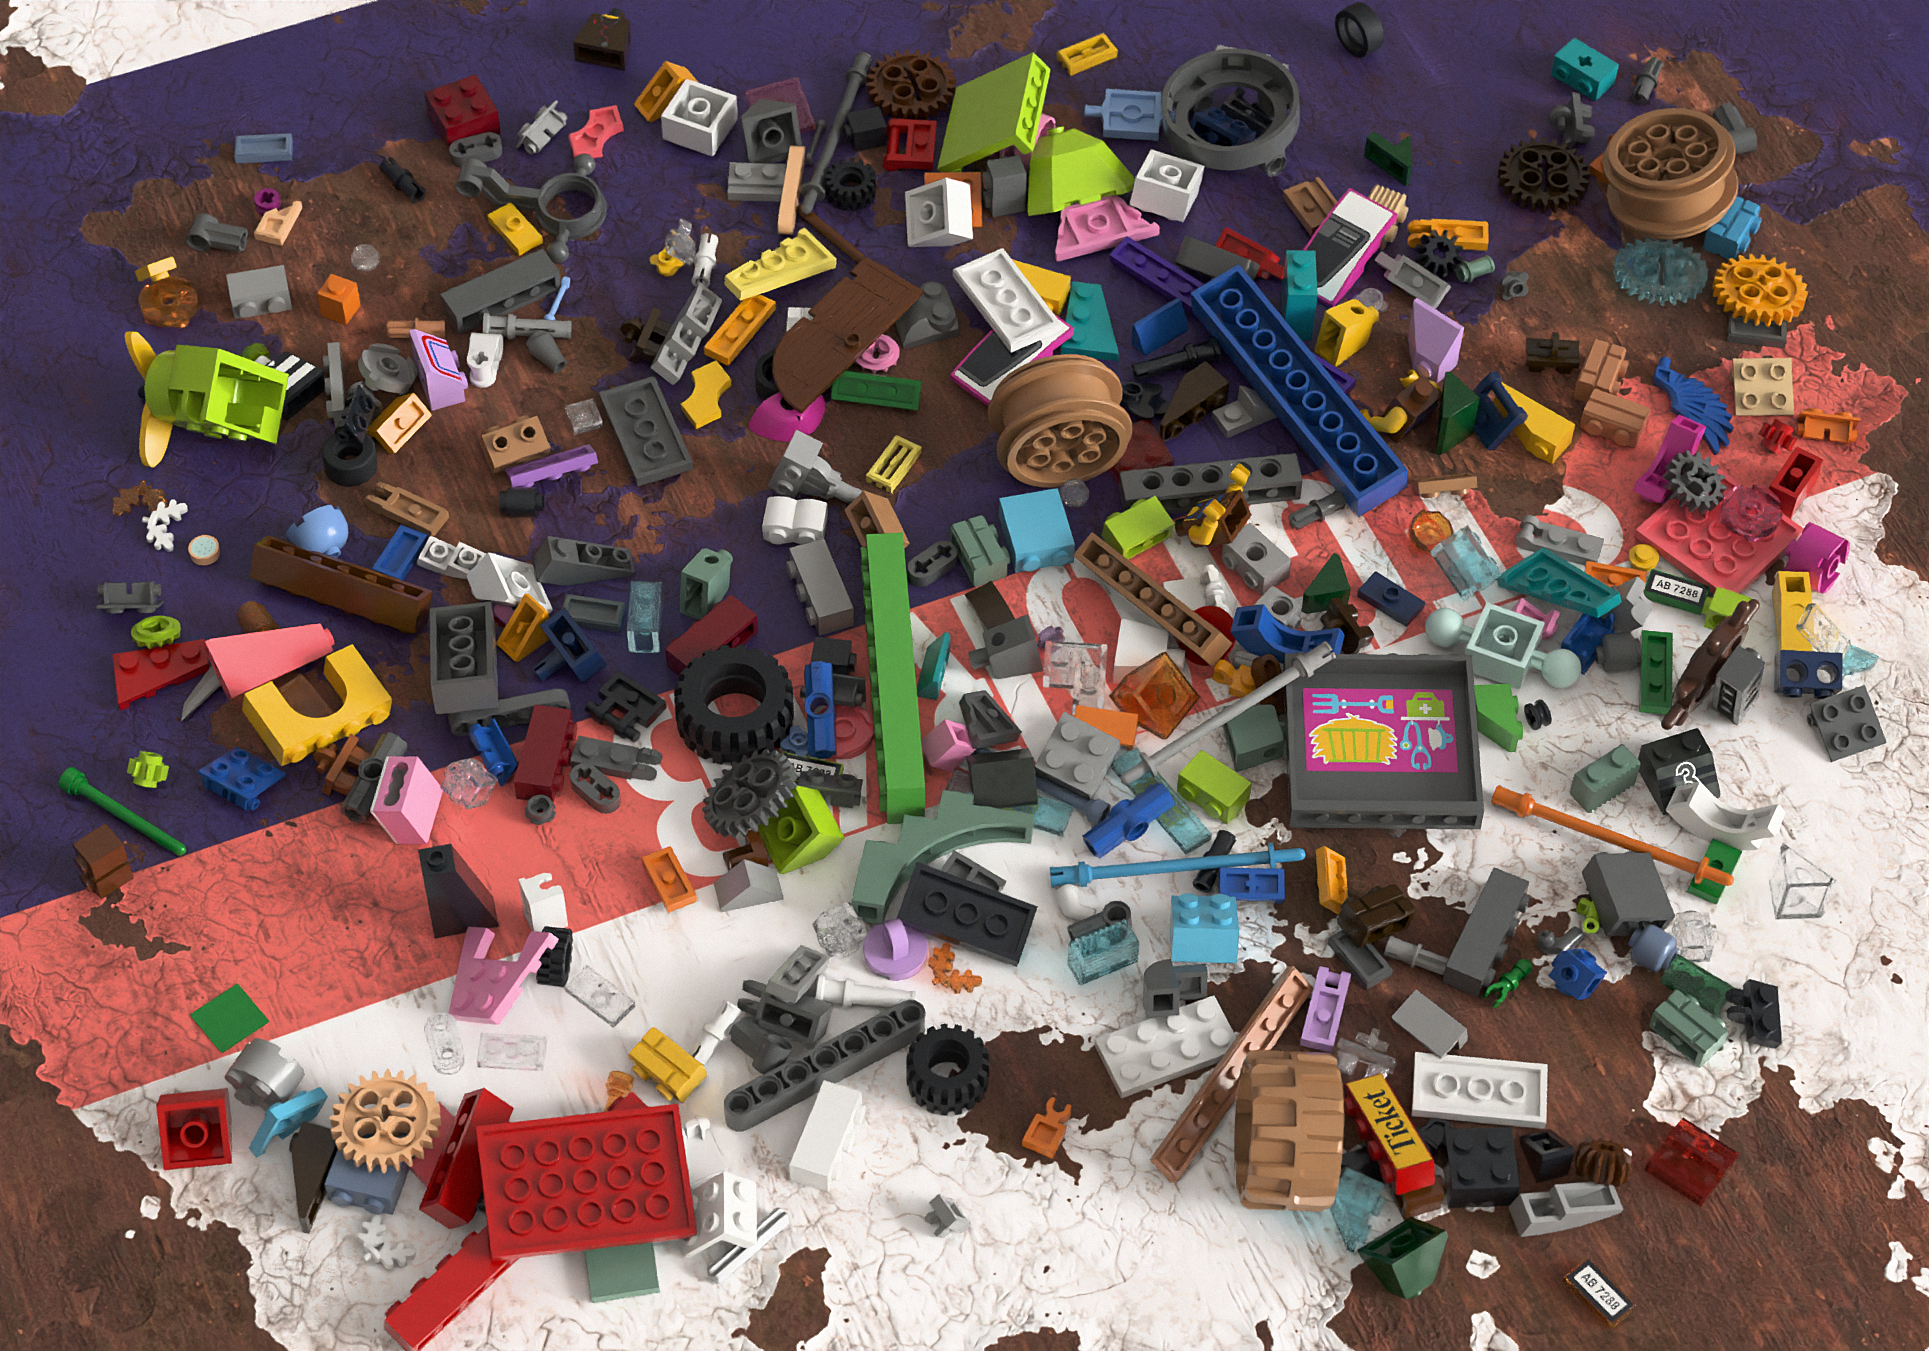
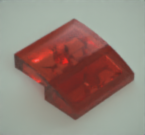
M1683 1117L1667 1135L1664 1144L1649 1159L1644 1170L1702 1207L1730 1171L1740 1154Z

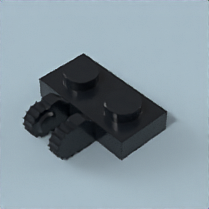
M1749 979L1743 984V989L1732 988L1725 992L1726 1001L1738 1005L1728 1008L1727 1018L1746 1025L1747 1042L1773 1049L1782 1044L1778 986Z

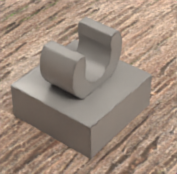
M938 1194L929 1202L934 1211L929 1212L925 1216V1222L932 1225L938 1219L941 1221L940 1227L934 1232L935 1236L944 1238L951 1230L962 1233L971 1225L954 1199Z

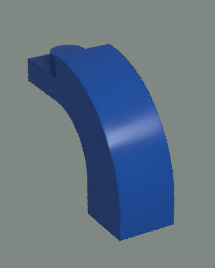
M1264 604L1237 607L1230 631L1237 642L1249 653L1258 656L1271 654L1282 664H1284L1285 653L1303 652L1306 654L1324 641L1333 649L1330 651L1331 653L1340 654L1345 636L1340 628L1316 631H1299L1288 628L1275 620Z

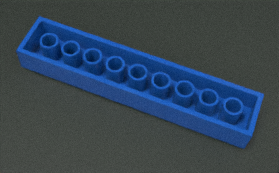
M1239 264L1191 292L1192 312L1211 336L1216 338L1220 347L1332 486L1342 493L1346 503L1357 517L1362 516L1408 487V469Z

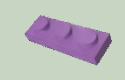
M588 444L505 468L504 471L506 479L512 487H531L535 481L542 479L555 480L562 477V473L573 470L574 472L586 471L591 468V465L597 464L598 459L595 450Z

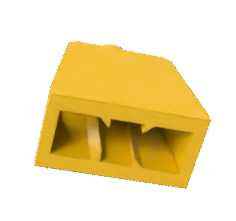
M1356 299L1326 310L1314 352L1331 365L1339 366L1368 343L1373 324L1379 321L1378 311L1372 306H1364Z

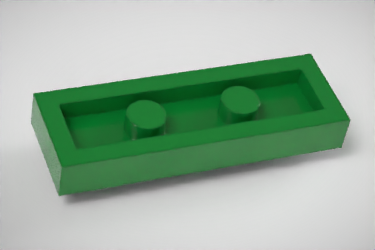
M846 370L833 382L831 399L919 410L922 380Z
M1642 630L1640 635L1642 661L1640 662L1639 712L1666 715L1672 707L1673 633Z

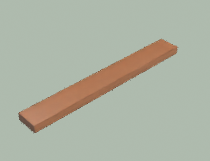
M1294 966L1285 969L1150 1158V1161L1170 1183L1178 1182L1236 1100L1240 1070L1246 1054L1252 1050L1270 1051L1314 988Z

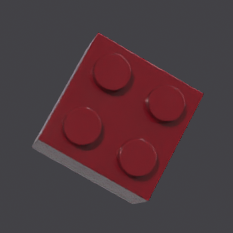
M476 74L424 92L427 115L448 151L451 143L458 139L488 132L497 135L501 134L498 110Z

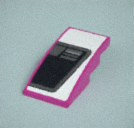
M1351 188L1345 192L1303 250L1315 251L1317 301L1330 308L1336 306L1364 272L1366 262L1380 247L1381 238L1397 221L1396 212Z
M1055 315L1061 323V331L1014 352L1008 350L992 329L950 374V379L986 406H989L996 387L1008 374L1031 361L1053 356V350L1073 336L1074 328Z

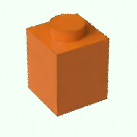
M334 274L328 277L317 293L321 316L346 326L361 306L357 283Z

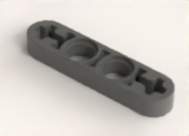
M551 689L498 700L499 707L449 714L448 720L452 734L468 736L469 728L472 725L479 724L481 727H486L492 719L496 720L500 729L530 723L535 704L570 709L571 705L565 690Z

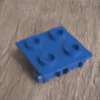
M237 746L197 772L203 776L201 782L206 789L215 792L222 798H227L231 803L235 801L236 805L246 811H255L260 803L257 795L287 775L272 764L264 762Z

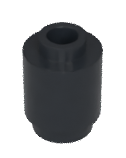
M537 487L508 488L507 491H500L499 508L501 515H508L509 518L538 517L539 511H544V494L539 493Z

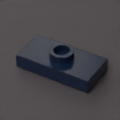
M1376 571L1358 589L1357 597L1406 627L1425 606V601Z

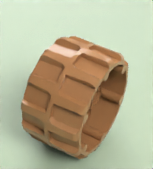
M1252 1050L1243 1059L1235 1109L1234 1168L1237 1194L1241 1205L1247 1209L1321 1212L1332 1207L1341 1172L1344 1132L1343 1087L1337 1059L1333 1055L1313 1052Z

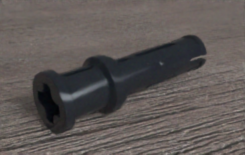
M1213 336L1209 337L1208 341L1196 345L1186 344L1182 350L1133 363L1131 365L1132 373L1138 382L1180 368L1188 367L1189 369H1195L1205 361L1220 362L1221 352L1218 342Z

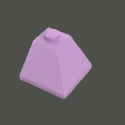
M1418 298L1413 301L1407 337L1412 368L1420 376H1424L1426 379L1438 384L1444 378L1445 371L1450 372L1458 363L1464 327Z

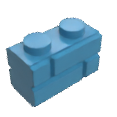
M1736 196L1734 203L1724 217L1708 229L1703 244L1704 250L1714 254L1719 253L1721 257L1728 260L1729 258L1735 260L1739 251L1745 253L1751 240L1749 234H1756L1762 221L1758 217L1759 205L1748 200L1745 202L1743 198Z

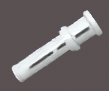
M819 975L816 992L817 999L824 1002L840 1003L844 1008L852 1007V1003L892 1008L903 1002L901 999L915 1000L916 991L914 990L907 991L857 985L850 978H847L845 981L825 979L824 975Z

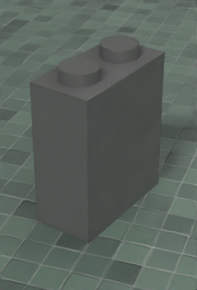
M1629 851L1613 854L1600 852L1592 856L1581 872L1606 936L1633 935L1636 929L1643 931L1648 925H1655L1665 931L1675 918L1674 911L1650 852L1636 853Z

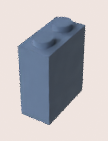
M400 1133L396 1138H404L408 1136V1133ZM365 1134L361 1138L368 1139L375 1134ZM337 1150L324 1184L328 1200L341 1207L352 1205L364 1208V1210L372 1214L386 1213L393 1215L410 1170L409 1166L403 1161L400 1162V1171L396 1172L393 1165H388L386 1173H382L380 1165H376L371 1172H368L366 1162L357 1168L355 1167L354 1157L346 1161L343 1150Z

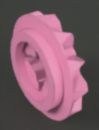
M881 335L855 361V364L860 365L863 371L867 369L872 370L874 374L877 370L887 372L890 366H896L897 359L899 358V347L892 338ZM876 348H878V352H880L879 358L874 359L873 354Z

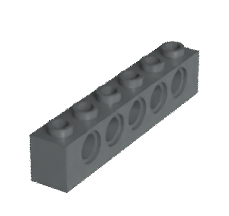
M1296 453L1276 454L1274 456L1248 457L1245 459L1219 460L1208 463H1190L1180 466H1161L1151 469L1123 471L1119 474L1118 491L1123 512L1130 509L1140 499L1148 500L1156 496L1169 514L1188 512L1198 501L1225 494L1229 484L1235 483L1229 478V475L1239 463L1250 471L1247 482L1242 487V494L1247 505L1300 500L1303 480Z

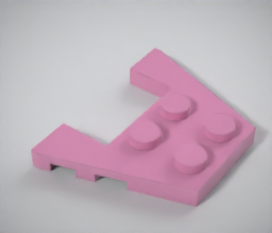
M468 927L448 1015L456 1021L499 1025L522 993L523 989L519 987L528 973H536L542 964L538 959L547 947L550 949L554 948L558 938L549 932L531 931L516 962L490 960L484 958L495 933L488 928Z

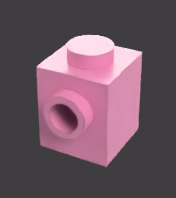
M946 719L921 740L926 762L933 768L952 772L967 756L976 750L972 746L966 726Z

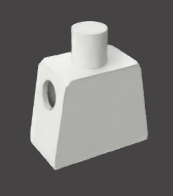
M1121 618L1113 683L1163 682L1165 666L1183 669L1186 650L1168 648L1169 632L1167 630Z

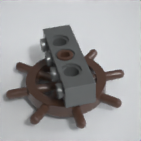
M1751 599L1749 602H1739L1733 614L1725 617L1694 652L1672 695L1674 704L1661 721L1663 729L1670 730L1674 725H1683L1688 715L1703 702L1713 688L1714 694L1711 709L1738 726L1759 697L1765 662L1762 661V656L1757 651L1749 647L1746 649L1741 647L1749 630L1748 623L1760 608L1758 600Z

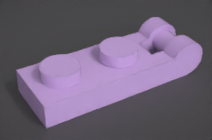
M1319 966L1301 1037V1046L1332 1053L1351 973L1342 971L1341 974L1330 972L1327 967ZM1326 984H1329V985L1337 986L1338 988L1335 989V988H1331V987H1326L1325 985H1326Z

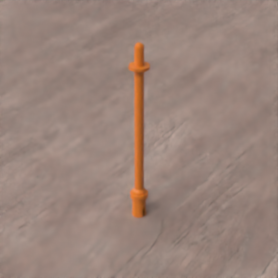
M1498 785L1492 796L1491 803L1493 805L1517 812V816L1521 818L1534 815L1636 853L1650 852L1652 859L1694 874L1695 883L1698 885L1702 882L1703 878L1724 886H1730L1734 882V877L1731 874L1708 866V857H1704L1700 863L1538 804L1532 798V794L1524 793L1523 795Z

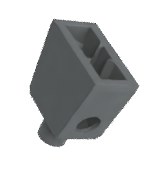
M1024 615L985 630L982 635L986 647L968 652L972 669L991 665L995 679L1043 671L1029 615Z

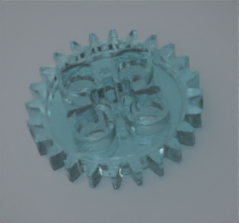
M1646 237L1644 243L1635 239L1634 245L1626 243L1625 249L1620 248L1619 255H1616L1613 274L1616 275L1615 281L1621 282V289L1629 288L1628 295L1637 293L1639 301L1646 297L1649 298V304L1659 300L1661 306H1664L1665 301H1670L1672 305H1676L1678 299L1683 303H1687L1688 297L1695 299L1696 293L1701 294L1703 287L1706 286L1708 267H1705L1706 260H1700V253L1692 254L1693 247L1682 248L1683 242L1675 245L1672 244V239L1662 242V239L1652 241ZM1659 257L1662 258V268H1661V279L1663 280L1662 285H1661L1660 282H1659V275H1660V262H1658V261H1659Z

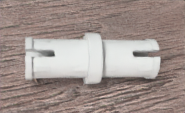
M705 233L700 237L699 250L694 256L693 263L695 269L691 280L695 287L699 284L700 279H703L702 284L706 287L710 285L711 271L716 265L715 252L718 244V238L714 234L711 235L710 243H707L709 233Z
M724 999L709 1024L705 1023L703 1025V1033L688 1054L705 1066L720 1042L724 1043L727 1036L725 1034L738 1014L741 1013V1010Z

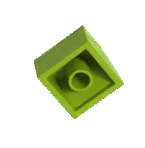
M797 785L796 788L790 790L794 795L793 798L785 799L784 801L787 807L777 810L779 816L777 818L772 816L768 818L769 823L767 826L763 823L758 826V831L765 848L779 874H786L824 859L845 839L820 791L817 789Z

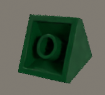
M1445 371L1441 393L1442 399L1438 413L1436 454L1439 455L1444 454L1473 435L1480 399L1458 377L1448 371Z

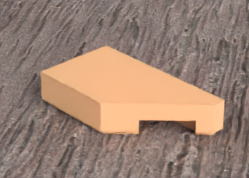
M301 201L292 202V206L279 211L273 209L265 212L254 232L255 239L282 246L302 210Z

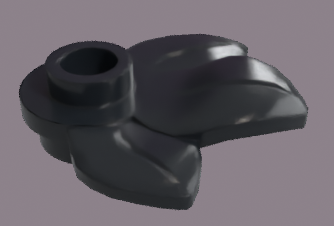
M1125 382L1121 385L1122 399L1120 403L1127 407L1134 416L1145 420H1152L1154 415H1165L1170 403L1159 396L1162 392V385L1149 382L1140 384Z

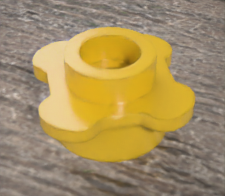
M666 247L658 255H652L650 263L656 265V270L660 275L672 276L678 272L679 267L684 265V259L678 257L673 248Z

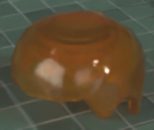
M1421 510L1413 517L1408 529L1410 544L1416 551L1424 555L1444 553L1452 544L1454 536L1451 522L1440 511Z

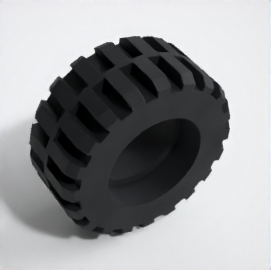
M728 645L719 646V650L713 651L710 649L703 652L700 659L698 657L692 659L688 663V668H684L678 676L679 681L675 684L674 689L677 730L680 737L684 739L685 745L692 751L696 749L699 757L705 760L710 757L713 759V763L721 765L724 762H731L732 766L733 761L739 764L742 761L743 755L751 758L755 750L760 755L765 749H768L771 753L774 747L780 748V743L789 735L794 719L792 681L788 678V672L784 666H778V660L772 655L766 657L764 656V651L757 648L749 650L746 645H737V648H729ZM732 693L752 696L761 703L753 712L739 717L721 716L708 708V705L718 697Z

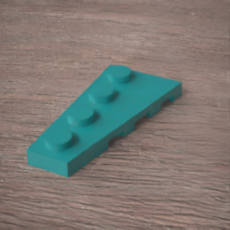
M1544 547L1496 577L1499 587L1597 618L1622 603L1619 592Z

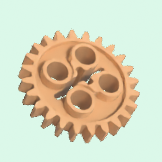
M386 1069L384 1077L379 1078L377 1072L372 1071V1080L367 1081L361 1075L359 1076L360 1085L358 1087L351 1083L347 1084L349 1095L345 1093L338 1094L341 1104H333L332 1106L334 1116L330 1117V1122L334 1128L331 1129L333 1139L336 1140L337 1150H343L345 1160L347 1161L354 1157L355 1167L358 1168L366 1162L368 1172H371L376 1165H380L382 1173H386L388 1165H393L396 1172L400 1171V1162L404 1161L408 1166L412 1167V1157L414 1155L421 1159L425 1158L423 1147L433 1149L434 1146L431 1138L439 1137L437 1126L442 1124L439 1115L441 1113L439 1102H435L434 1091L428 1092L426 1082L417 1085L416 1075H412L408 1080H405L403 1070H400L396 1077H392L390 1069ZM403 1103H408V1104H410V1105H409L408 1107H406V1108H398V1106H399L400 1104H403ZM368 1104H376L373 1108H364ZM400 1133H408V1136L404 1138H396ZM365 1134H375L368 1139L361 1138Z

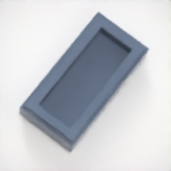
M292 133L235 136L234 157L236 163L292 161Z

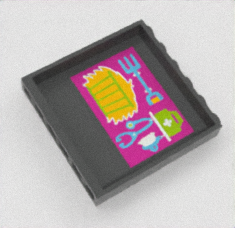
M1285 653L1283 672L1293 666L1297 655H1305V653ZM1335 653L1336 658L1314 670V675L1311 677L1299 676L1283 686L1289 827L1481 830L1484 804L1472 655Z

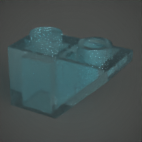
M1346 1167L1339 1181L1335 1200L1332 1207H1330V1211L1347 1251L1354 1253L1359 1242L1365 1244L1372 1229V1225L1368 1223L1372 1215L1376 1217L1380 1215L1386 1198L1381 1197L1383 1183Z

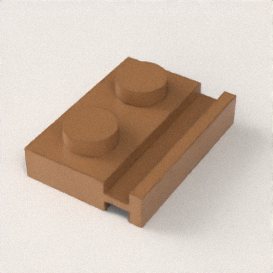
M1316 177L1313 182L1309 183L1306 181L1283 190L1282 198L1311 236L1314 235L1338 202L1319 177Z

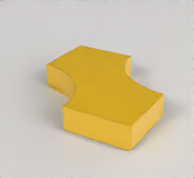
M717 360L691 372L695 388L692 395L681 403L682 412L695 429L721 418L718 400L723 392L732 386L731 378Z

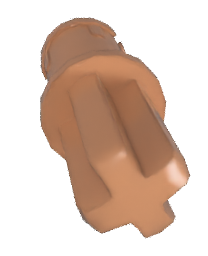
M415 318V321L387 322V336L389 338H410L409 330L416 329L445 339V320L418 321V318Z

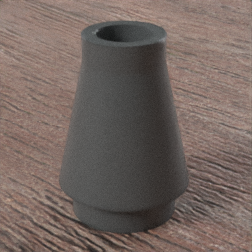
M539 330L527 340L528 353L549 367L554 373H558L567 365L566 359L561 354L550 333Z

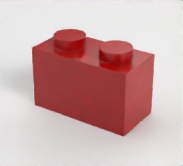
M1796 446L1770 484L1765 501L1792 519L1817 482L1823 459Z

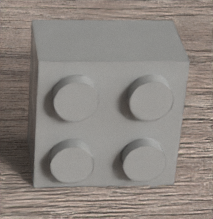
M1063 712L1034 766L1035 773L1087 800L1093 799L1120 750V740Z

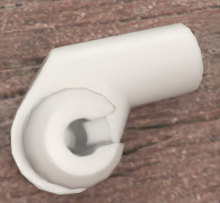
M1065 884L1058 889L1057 900L1065 916L1081 921L1096 914V909L1080 904L1077 889L1074 885Z

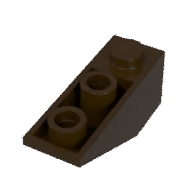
M1206 361L1183 376L1160 423L1159 442L1161 444L1171 438L1178 437L1184 429L1193 423H1199L1205 415L1214 409L1223 407L1227 402L1229 382Z

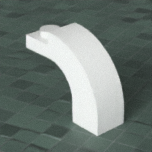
M1700 781L1677 786L1666 808L1670 816L1693 835L1708 842L1715 839L1738 850H1757L1764 838L1776 836L1786 813L1779 804L1751 810L1731 807L1714 797Z

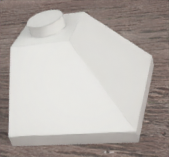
M488 552L466 575L472 594L480 601H491L494 604L517 608L524 594H529L549 614L553 611L541 582H537L536 571L531 564Z

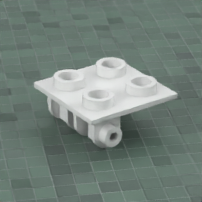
M1213 565L1204 566L1200 577L1163 582L1164 588L1194 611L1203 606H1217L1227 611L1234 620L1223 575L1219 574Z
M695 1115L694 1118L682 1122L690 1185L727 1171L728 1168L708 1129L710 1124L706 1115Z

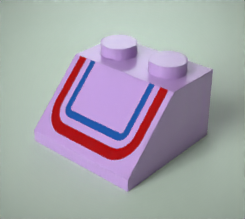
M416 329L409 330L413 359L418 372L417 375L431 411L465 402L464 389L468 388V383L464 372H458L457 368L460 367L456 351H450L444 339Z

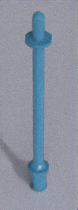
M1273 842L1268 843V851L1098 867H1091L1085 864V861H1082L1074 866L1050 867L1051 887L1063 886L1065 884H1080V887H1087V883L1096 879L1269 864L1270 868L1276 869L1275 863L1303 860L1305 858V851L1301 848L1274 850Z

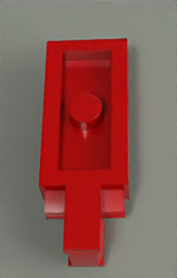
M1225 226L1214 245L1215 247L1259 264L1260 268L1256 275L1258 278L1268 281L1272 275L1283 281L1284 267L1278 264L1280 257L1276 256L1273 251Z

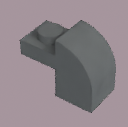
M1166 959L1150 965L1144 972L1143 1007L1146 1017L1179 1015V1000L1207 998L1208 970L1206 964L1173 966L1171 959Z

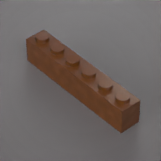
M271 535L254 544L250 578L260 581L265 586H276L285 589L291 595L314 599L320 605H331L340 608L344 613L369 618L373 623L386 624L406 634H415L428 623L432 590L320 552L305 550L291 542Z

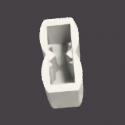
M769 497L762 524L763 539L773 544L794 542L800 545L824 539L828 519L827 503L814 499L797 501L789 497Z

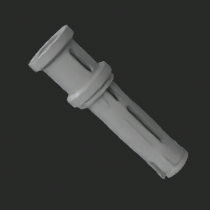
M484 313L483 333L501 334L507 337L508 340H513L516 336H531L539 330H544L546 333H550L553 338L571 339V320L517 319L514 314H508L507 317L490 316L489 313Z

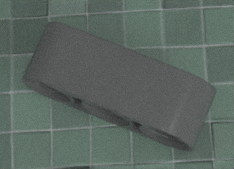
M1184 236L1174 260L1175 264L1211 279H1215L1239 264L1254 282L1260 268L1259 264L1189 236Z

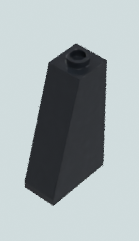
M451 844L418 850L435 939L466 933L468 927L488 929L499 927L492 894Z

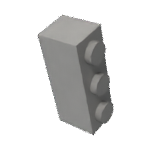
M820 539L789 548L790 561L786 562V568L790 579H796V592L799 601H805L807 605L805 612L810 626L815 625L819 636L854 626L853 605L825 540Z

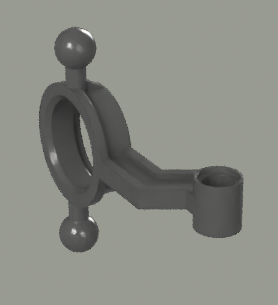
M586 153L579 154L574 158L573 168L576 173L555 176L548 180L541 189L509 185L494 168L486 167L483 162L471 158L463 161L455 185L456 190L460 194L468 197H476L481 191L496 207H503L512 203L519 210L535 211L540 227L549 235L556 237V240L547 247L546 251L553 263H563L568 259L569 248L566 245L567 240L579 239L592 234L603 224L607 214V205L603 194L597 184L587 177V175L594 171L595 161L591 155ZM568 190L583 191L595 200L593 209L577 219H558L546 211L547 204L555 195Z

